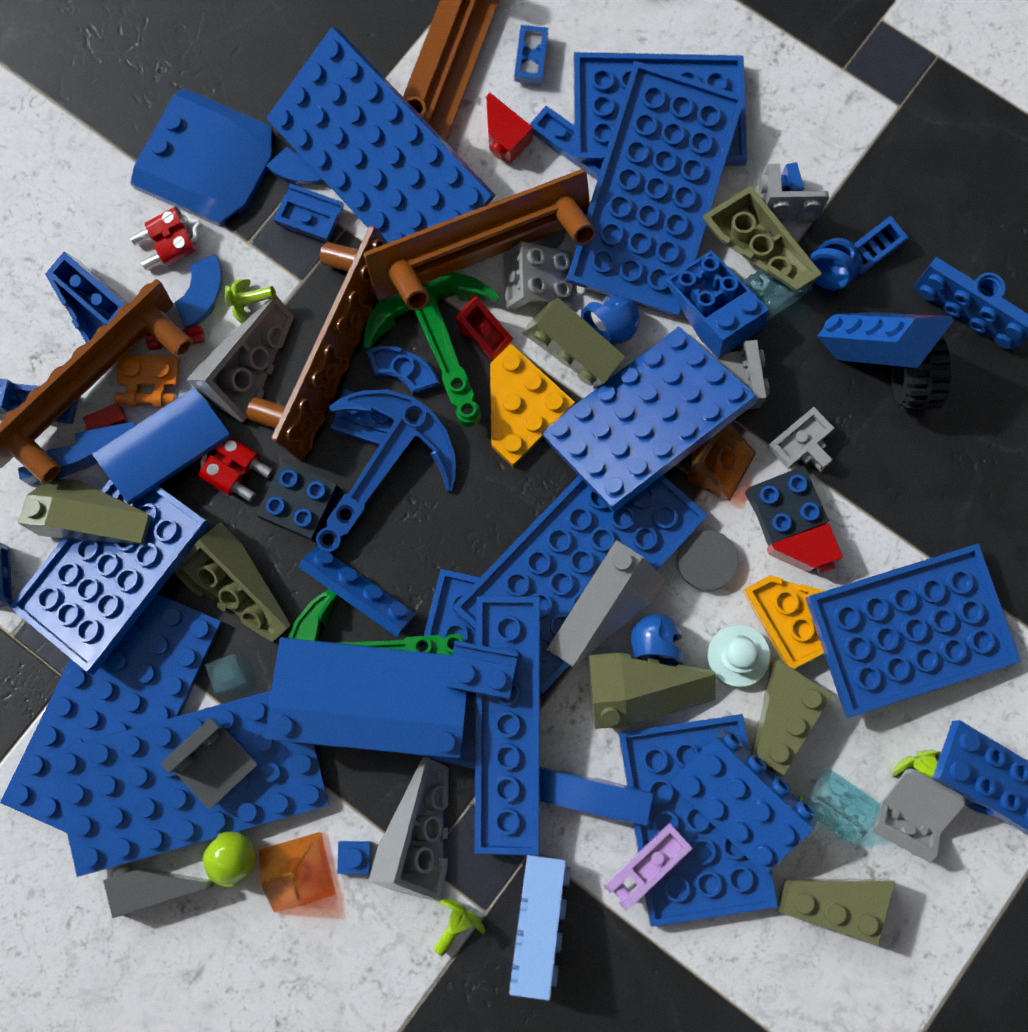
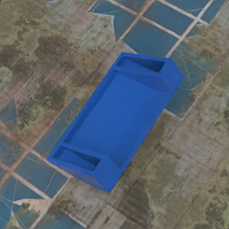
M280 637L269 701L265 739L460 759L467 691L446 687L452 655Z

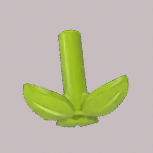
M250 279L237 280L232 284L231 288L230 286H225L227 306L233 305V316L242 324L249 318L244 309L245 305L275 298L276 290L273 286L249 291Z
M917 751L916 757L907 756L894 767L891 775L894 777L907 768H913L932 779L938 763L935 757L940 756L941 751Z
M440 899V904L452 909L448 927L433 948L438 955L444 956L457 935L465 932L472 924L482 934L486 931L482 921L473 910L466 911L465 905L456 900Z

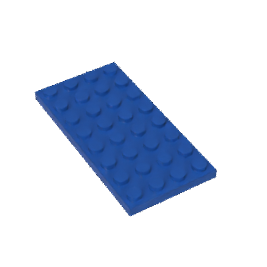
M331 27L266 117L367 228L369 226L376 227L388 243L484 207L496 196L336 27Z
M634 61L586 217L596 229V234L590 243L586 245L577 244L567 275V283L608 296H623L636 305L678 317L681 307L665 280L696 260L706 227L702 216L711 211L745 96Z
M578 475L452 606V610L476 631V596L541 597L540 692L543 694L569 666V664L557 658L546 649L615 541L621 542L643 556L657 571L708 515L664 475L613 513Z
M156 594L94 675L86 672L70 658L0 803L67 833L49 751L181 715L224 622Z
M271 691L49 751L76 876L80 877L217 838L223 832H238L329 806L315 745L265 739ZM209 718H216L257 762V766L214 807L208 809L175 772L168 773L160 763Z

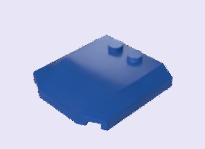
M183 88L173 95L133 167L130 184L140 192L174 207L176 206L219 227H223L226 225L225 221L236 213L240 215L248 208L268 171L266 165L273 160V129L270 125Z

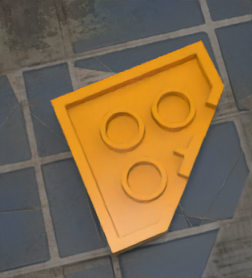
M510 343L490 363L491 445L503 459L514 467L543 438L541 432L556 422L567 410L575 405V402Z
M770 575L742 591L784 664L792 669H796L824 653L805 597L823 592V590L803 584L798 585L785 581L783 578Z

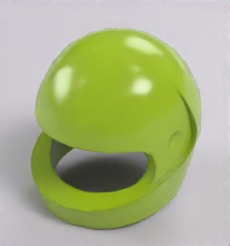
M238 832L220 833L204 852L203 867L205 873L213 883L221 887H233L240 884L252 874L255 868L257 857L255 847L247 836Z

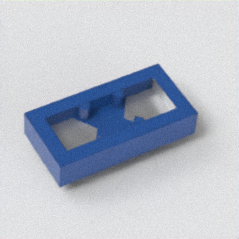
M520 25L514 82L542 84L549 27Z

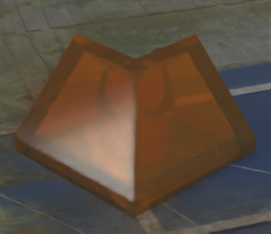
M730 423L689 454L692 467L687 482L725 501H730L756 452Z
M321 832L259 849L260 884L273 912L300 907L336 895Z

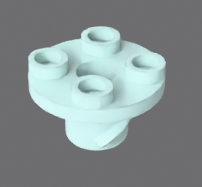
M731 625L720 630L712 638L707 651V659L710 669L715 671L716 678L721 682L733 687H745L756 683L764 676L770 663V650L764 637L755 629L745 625Z

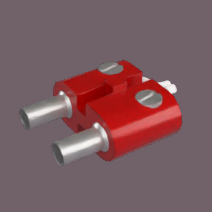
M176 206L146 221V229L130 237L135 246L150 238L154 241L153 245L157 254L141 261L143 268L147 271L160 263L168 267L198 251L195 241L198 238L197 229L201 224L198 219H192L190 215L181 213ZM184 218H187L190 223L195 224L193 227V237L188 231L189 228Z
M231 437L217 446L214 456L210 455L207 459L206 454L202 457L200 461L202 468L199 472V477L229 496L237 493L251 502L256 493L242 485L244 476H248L252 470H255L269 478L273 473V469L259 461V453Z

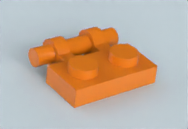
M124 355L118 362L117 384L120 387H128V390L126 392H116L114 397L115 403L126 404L127 407L153 405L154 408H163L165 405L176 400L175 393L166 392L167 387L179 388L180 358L175 356ZM141 387H155L153 393H140Z

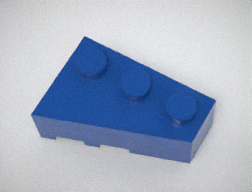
M63 252L45 273L85 343L92 339L99 327L108 324L117 316L118 310L123 305L128 304L125 299L80 260L66 252Z

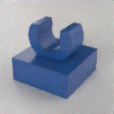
M797 162L785 165L781 174L782 191H804Z

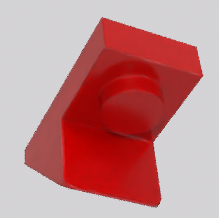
M476 296L455 317L460 333L471 338L489 359L494 360L513 340L512 336Z

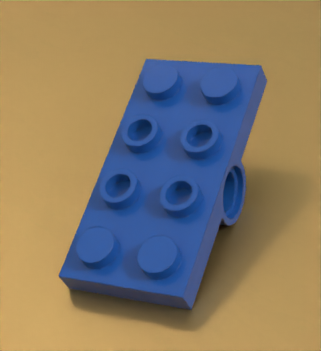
M935 257L913 287L922 298L939 304L946 313L966 321L973 330L990 336L1002 348L1014 351L1028 339V314L1002 298L1005 292V283L995 273H983L974 281Z
M952 721L932 779L964 796L965 805L971 810L988 816H996L1028 835V761L963 721Z

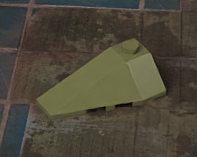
M749 186L702 216L704 222L719 241L794 291L801 290L821 277L822 273L752 186Z
M54 478L51 482L41 485L26 495L18 524L38 536L144 545L152 516L79 480Z
M221 522L195 543L191 551L173 572L193 593L200 597L207 595L218 602L217 608L223 612L229 609L240 616L242 624L271 642L290 626L289 621L244 546Z
M625 653L589 655L591 705L595 729L626 727L716 700L715 671L682 664L677 666L659 664V660L651 658L648 661L633 659L630 654Z

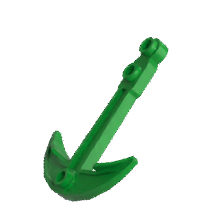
M452 272L423 284L429 294V302L424 308L414 312L442 372L441 378L452 407L456 409L458 422L464 427H473L481 419L480 408L475 402V396L465 370L458 363L437 301L458 295L459 301H471L476 296L481 301L497 303L500 297L489 286L478 279ZM399 293L380 300L371 312L364 333V349L370 350L374 343L395 325L394 318L410 311ZM456 383L463 384L462 387L458 389L452 387ZM466 408H472L473 412L470 414H464L463 410Z
M328 589L312 600L294 622L289 638L318 641L321 625H327L332 610L340 597ZM450 634L445 638L439 635L407 637L404 640L339 643L418 651V646L426 643L428 644V649L424 652L453 655V650L449 648V644L455 640L466 642V640L459 634Z

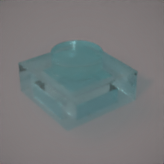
M233 653L205 664L215 694H220L246 683L237 654Z

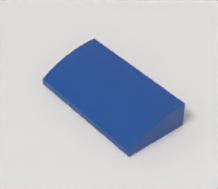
M194 387L92 455L128 505H131L230 439L231 435Z

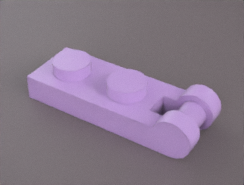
M669 823L604 884V887L609 893L614 892L621 900L619 904L626 911L675 866L692 847ZM629 876L637 884L631 891L623 884Z

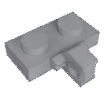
M813 407L772 441L768 448L787 469L801 459L805 464L810 461L821 472L832 461L830 456L823 450L826 444L822 440L833 432L834 427Z

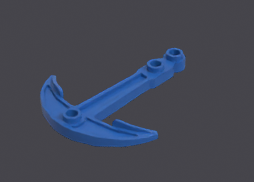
M363 390L349 394L329 406L331 412L358 411L372 414L374 410L392 419L393 425L351 491L342 497L327 519V527L318 532L316 543L321 550L331 552L338 548L341 541L340 536L349 532L364 510V503L414 437H418L432 450L430 455L441 472L446 491H452L456 462L448 432L434 412L422 402L411 396L391 390ZM410 411H416L419 414L417 421L413 422L408 419ZM343 509H348L351 512V518L347 521L340 518L339 514ZM325 534L333 535L334 543L327 546L322 542Z

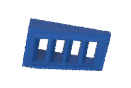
M889 216L854 243L868 261L865 265L862 264L859 272L860 276L908 241L909 237L892 216ZM887 230L895 242L891 244L883 235V231ZM876 236L886 247L883 251L873 240ZM868 243L877 254L874 258L864 248L865 244Z

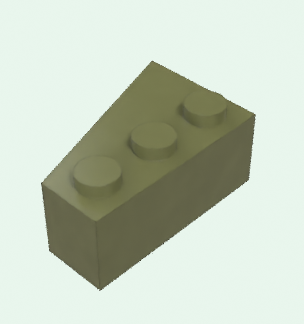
M559 298L542 306L521 332L554 356L563 365L576 372L580 380L589 386L604 384L625 358L618 349Z
M776 660L770 666L769 680L764 693L763 707L760 720H758L751 754L759 756L765 762L770 772L777 776H784L831 698L832 693L783 662Z
M886 878L784 879L776 910L782 914L878 946L895 881Z

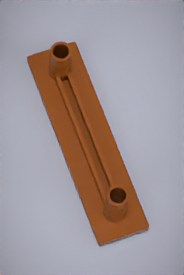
M440 0L403 97L445 142L448 140L500 0Z
M584 169L577 170L364 252L363 255L376 298L380 301L399 293L410 310H420L429 302V294L423 286L424 283L509 251L521 241L529 243L565 229L576 244L586 245L590 243L595 237L596 229L586 217L590 205L586 171Z
M369 226L359 249L330 242L325 243L321 248L320 261L323 265L347 271L348 273L287 405L284 406L255 397L249 402L247 407L248 419L275 428L271 438L272 441L300 461H304L307 453L312 449L315 435L325 420L326 411L331 400L336 396L337 387L343 374L348 370L349 361L355 348L361 341L362 332L377 302L363 254L388 242L379 230L373 226Z
M158 279L143 286L134 300L123 305L118 310L117 316L108 324L99 327L89 342L78 347L73 352L72 358L63 366L54 369L44 384L33 389L28 394L27 400L18 408L6 414L0 424V468L4 467L14 457L42 484L51 482L60 473L61 466L34 441L148 333L175 357L183 356L191 348L193 340L165 315L174 304L163 284Z

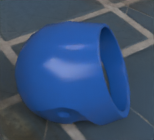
M833 238L825 241L810 255L811 261L822 273L821 277L814 282L828 290L842 289L853 282L862 267V256L854 243L843 238Z
M608 296L604 298L603 304L591 302L581 311V318L612 345L622 344L630 340L636 333L640 323L637 307L631 300L623 296ZM591 312L602 321L606 330H600L595 325Z
M658 613L646 615L638 620L631 632V647L635 659L648 661L651 658L659 660V664L670 666L683 665L684 652L673 643L682 638L681 631L674 620ZM658 655L667 656L671 658H662Z

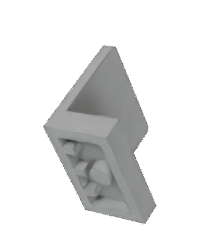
M521 241L503 254L505 309L517 310L530 301L547 304L556 298L561 299L569 307L573 306L572 284L566 282L571 266L570 252Z

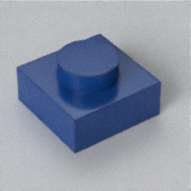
M338 841L337 874H370L371 841Z

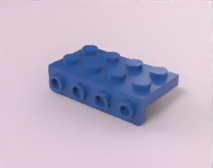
M723 728L670 782L676 790L765 875L814 831L817 823L816 813L812 806L804 800L800 801L791 792L790 786L782 778H776L767 769L765 762L759 756L752 755L743 747L741 739L736 734L727 732Z

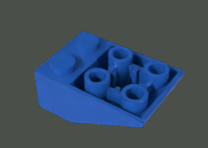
M712 250L665 280L699 339L718 359L762 331L765 327L769 309Z

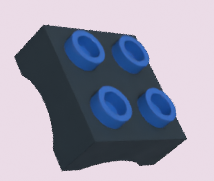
M282 460L256 515L261 520L284 528L315 543L316 536L321 530L324 519L340 488L332 481Z
M805 466L748 487L745 491L746 497L758 518L768 547L772 543L820 527L829 522Z

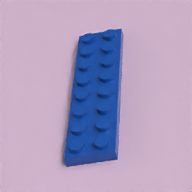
M476 596V644L518 652L510 699L476 693L475 854L539 855L541 597Z

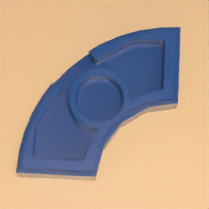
M288 147L266 165L269 172L288 183L296 185L299 183H316V185L326 183L299 153L292 151Z
M216 254L189 265L191 272L190 286L184 296L174 302L187 330H189V327L199 325L209 316L215 307L214 304L219 292L222 290V269Z
M394 346L372 347L370 350L366 349L376 379L385 377L397 379L408 387L413 396L441 387L435 372L421 357Z

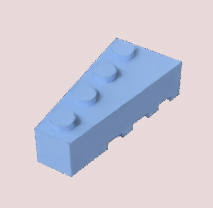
M527 855L509 995L550 1000L551 986L556 987L559 966H553L555 952H561L563 933L557 932L559 919H565L567 900L561 899L562 886H569L571 867L565 866V859Z

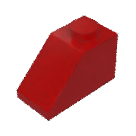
M489 92L486 96L489 149L496 158L500 160L503 158L511 164L533 141V127Z
M829 523L772 543L766 549L768 555L806 572L817 570L819 574L835 569V563L843 558Z

